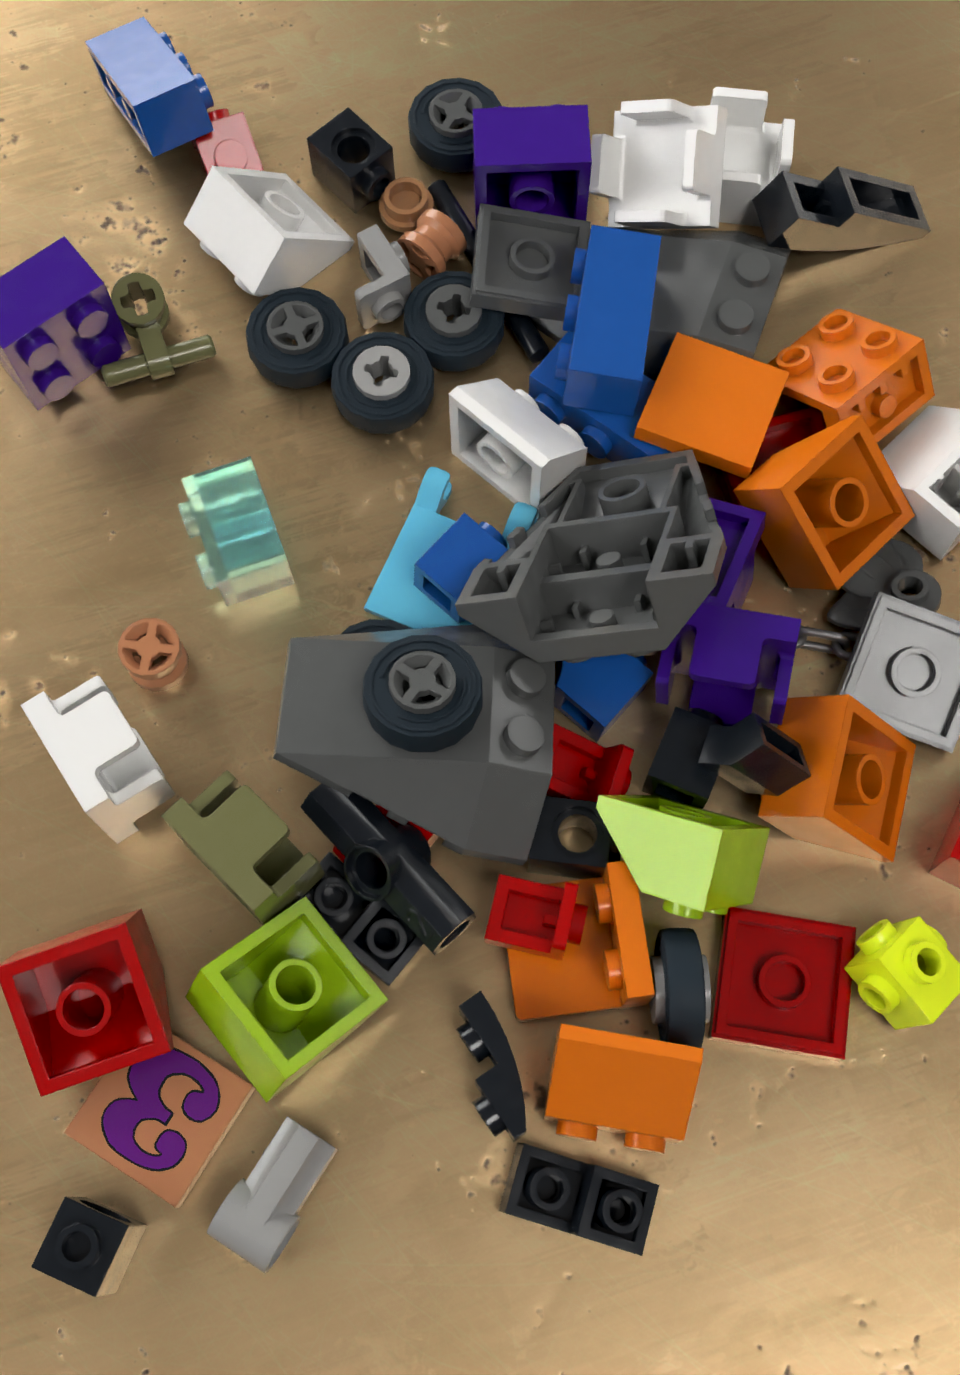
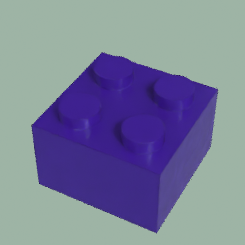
M555 104L551 106H498L494 108L472 109L475 226L477 224L480 203L586 221L592 165L588 105Z
M65 236L0 277V364L37 411L52 401L64 398L72 391L74 386L98 370H101L102 365L118 361L121 355L132 349L104 282Z

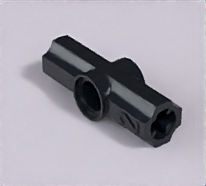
M321 783L308 794L301 805V809L345 856L344 873L347 882L356 894L371 902L384 899L434 955L447 948L469 927L476 918L475 913L430 865L431 851L428 841L421 831L410 824L405 826L400 823L392 824L371 801L354 792L348 797Z

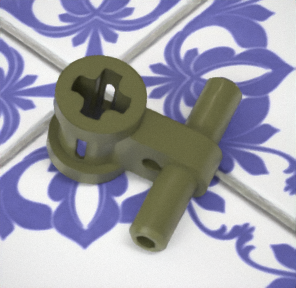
M131 273L117 281L111 294L112 303L124 331L140 340L144 353L102 365L101 373L106 386L114 387L148 376H152L153 381L175 375V368L215 357L216 350L213 340L208 334L166 346L162 333L169 323L170 313L163 290L153 277L144 273ZM145 299L148 313L137 315L134 301Z

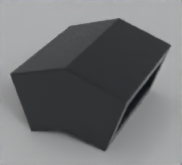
M754 712L733 726L710 725L698 762L744 792L779 796L811 777L801 745Z

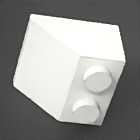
M212 166L184 221L185 226L200 240V247L211 257L220 260L235 275L234 280L242 290L257 297L271 295L283 289L303 286L350 251L355 242L286 173Z
M499 378L456 386L448 394L452 454L514 504L523 502L537 509L536 518L538 521L541 518L538 506L577 467L585 466L587 447L584 446L583 440L570 426L563 423L557 425L543 414L538 404L528 393L521 389L513 390Z

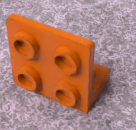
M836 309L823 317L817 325L789 347L780 351L774 359L767 363L790 372L782 394L821 410L827 428L852 415L862 414L877 443L935 396L924 339L843 309Z
M625 861L607 863L602 877L546 884L565 888L566 882L579 884L575 903L588 906L580 946L567 943L562 961L507 948L516 1018L519 1021L647 1006L655 996L639 890Z

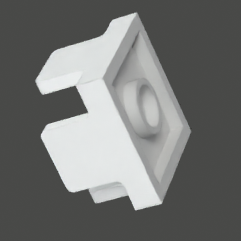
M715 87L710 105H720L727 108L719 222L762 227L752 200L781 171H790L795 119L784 118L782 124L764 122L768 105V93L766 91Z
M675 99L622 101L621 110L614 112L613 136L593 134L591 139L592 165L589 192L608 198V227L616 229L719 228L727 108L720 105L689 106Z
M100 676L91 678L56 700H51L43 691L20 706L84 812L118 844L139 831L134 823L137 819L172 798L175 792L164 778L163 771L135 728L130 727L118 707V701Z

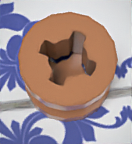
M433 208L426 209L417 220V228L414 231L405 232L397 241L408 259L410 270L423 280L445 272L446 262L458 259L467 248V241L458 225L449 216Z
M157 618L140 619L130 624L123 631L118 642V656L123 666L129 671L133 681L142 689L152 692L166 691L175 687L185 677L189 667V656L177 632L166 621ZM161 655L167 656L166 659H162L152 667L154 660L158 659Z

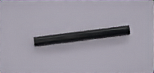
M437 180L428 187L433 197L434 205L437 210L449 216L463 232L467 241V248L463 253L473 267L476 230L446 181ZM505 312L504 320L530 362L536 363L543 360L550 352V349L531 318L526 315Z

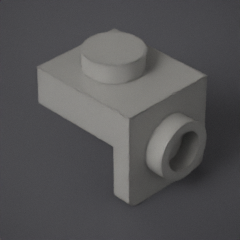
M377 224L357 233L361 267L371 281L354 292L358 320L364 329H369L379 323H389L400 317L404 313L405 304L411 294L408 259L397 241L389 243Z

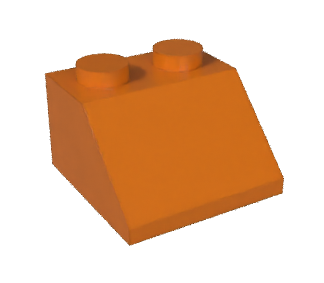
M862 414L852 415L773 454L733 490L743 507L766 512L765 528L761 539L789 588L839 590L915 516Z
M849 694L787 698L782 725H778L776 728L801 745L811 777L779 796L761 794L758 817L793 839L879 862L893 863L916 744Z
M561 1023L555 1038L543 1120L557 1122L555 1134L559 1136L596 1142L598 1130L625 1134L623 1146L625 1148L665 1154L666 1142L676 1144L685 1139L701 1070L704 1048Z

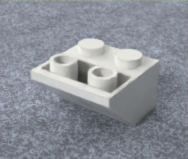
M929 405L881 452L915 514L902 529L941 561L960 542V409Z

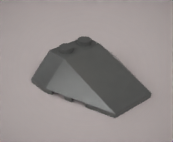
M622 229L662 236L644 375L656 382L677 332L753 359L790 256V249L769 247L765 238L741 231ZM530 316L537 330L557 343L568 332L562 330L563 321Z
M693 449L577 467L538 506L541 516L538 521L527 531H525L524 527H516L506 537L510 548L496 562H493L492 559H484L473 569L455 603V607L460 617L538 663L563 660L569 663H579L592 657L621 654L638 657L654 651L665 650L716 586L727 550L722 529L717 522L711 499L708 497Z
M474 624L290 638L286 655L273 758L348 797L354 792L387 809L386 817L404 826L410 821L443 838V846L461 855L523 865L529 856L552 777L555 661L538 663ZM411 635H436L456 642L472 656L482 676L483 705L473 729L457 744L436 752H409L390 745L374 731L363 706V678L374 656L391 642ZM432 695L420 696L416 702L434 700L435 697Z

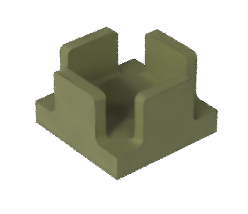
M225 771L190 804L181 797L161 815L189 850L262 925L299 901L325 874L319 861L310 852L303 856L287 838L290 834L287 824L249 786H241L239 781L229 771Z

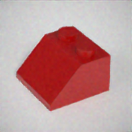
M142 908L17 951L0 964V984L41 1097L171 1052L174 1048L164 971Z

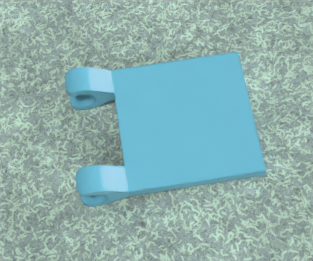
M430 467L426 471L415 503L364 606L366 612L385 620H392L410 629L472 625L467 620L458 624L414 586V564L456 522L439 514L452 492V484L449 482L450 474L447 471L437 467ZM517 502L514 505L502 534L507 542V549L510 547L506 537L516 527H524L525 531H527L537 521V509L523 502Z

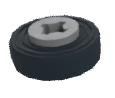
M372 332L355 338L340 351L332 367V395L339 412L354 427L373 434H392L410 428L425 415L434 396V371L426 352L412 339L395 332ZM384 375L382 381L375 384V379Z
M666 928L659 930L655 942L654 956L649 957L655 996L649 1002L653 1025H658L661 1041L701 1048L705 1033V1023L710 1021L711 984L707 958L704 954H701L699 940L693 929Z

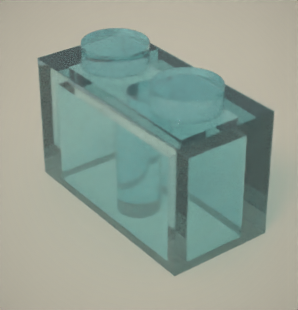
M251 456L182 478L189 501L178 504L189 537L201 536L206 552L195 555L207 590L218 587L226 606H230L295 584Z

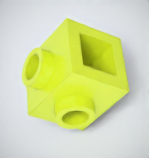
M920 916L893 924L888 919H883L871 926L856 942L861 950L844 967L845 971L858 985V992L863 1001L870 1008L882 1014L895 1030L933 1024L960 994V963L948 950L943 936L936 929L927 925Z

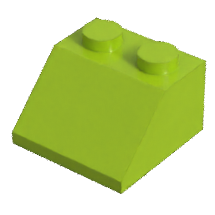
M654 795L598 796L596 809L642 893L664 899L663 910L681 917L702 919L704 912L726 915L730 907L753 903L770 831L769 827Z
M306 896L202 967L185 996L266 1103L321 1061L388 1001V998Z

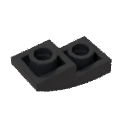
M329 851L320 862L325 873L324 876L303 897L306 896L356 960L383 983L390 986L424 943L384 899L371 902L356 894L347 882L344 873V863Z
M479 991L459 1005V1012L465 1023L456 1029L460 1038L478 1063L489 1057L495 1065L475 1080L476 1087L482 1095L474 1100L472 1104L495 1137L506 1130L513 1142H515L526 1133L522 1085L507 1037L482 991Z
M517 1143L499 1211L642 1256L659 1185L598 1165L571 1159L525 1143Z

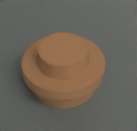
M402 177L390 182L379 201L381 219L389 228L398 232L414 231L417 228V220L426 209H434L433 197L422 182L410 177Z

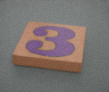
M172 1033L174 1048L171 1052L102 1075L64 1133L175 1208H180L256 1088Z

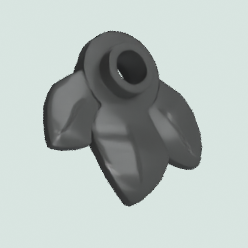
M890 539L841 587L846 593L828 611L827 621L845 629L860 631L874 592H882L937 612L941 604V588L934 577L923 572L922 557L917 550L903 541ZM906 593H911V594H916V595L909 596V595H905V594H906Z

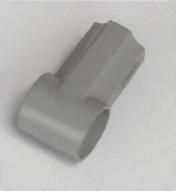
M287 1116L247 1180L241 1179L227 1195L213 1217L207 1234L263 1273H267L294 1234L301 1219L297 1214L338 1149Z

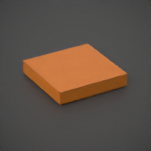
M677 332L638 421L634 438L671 452L693 449L698 462L746 479L750 475L790 372Z

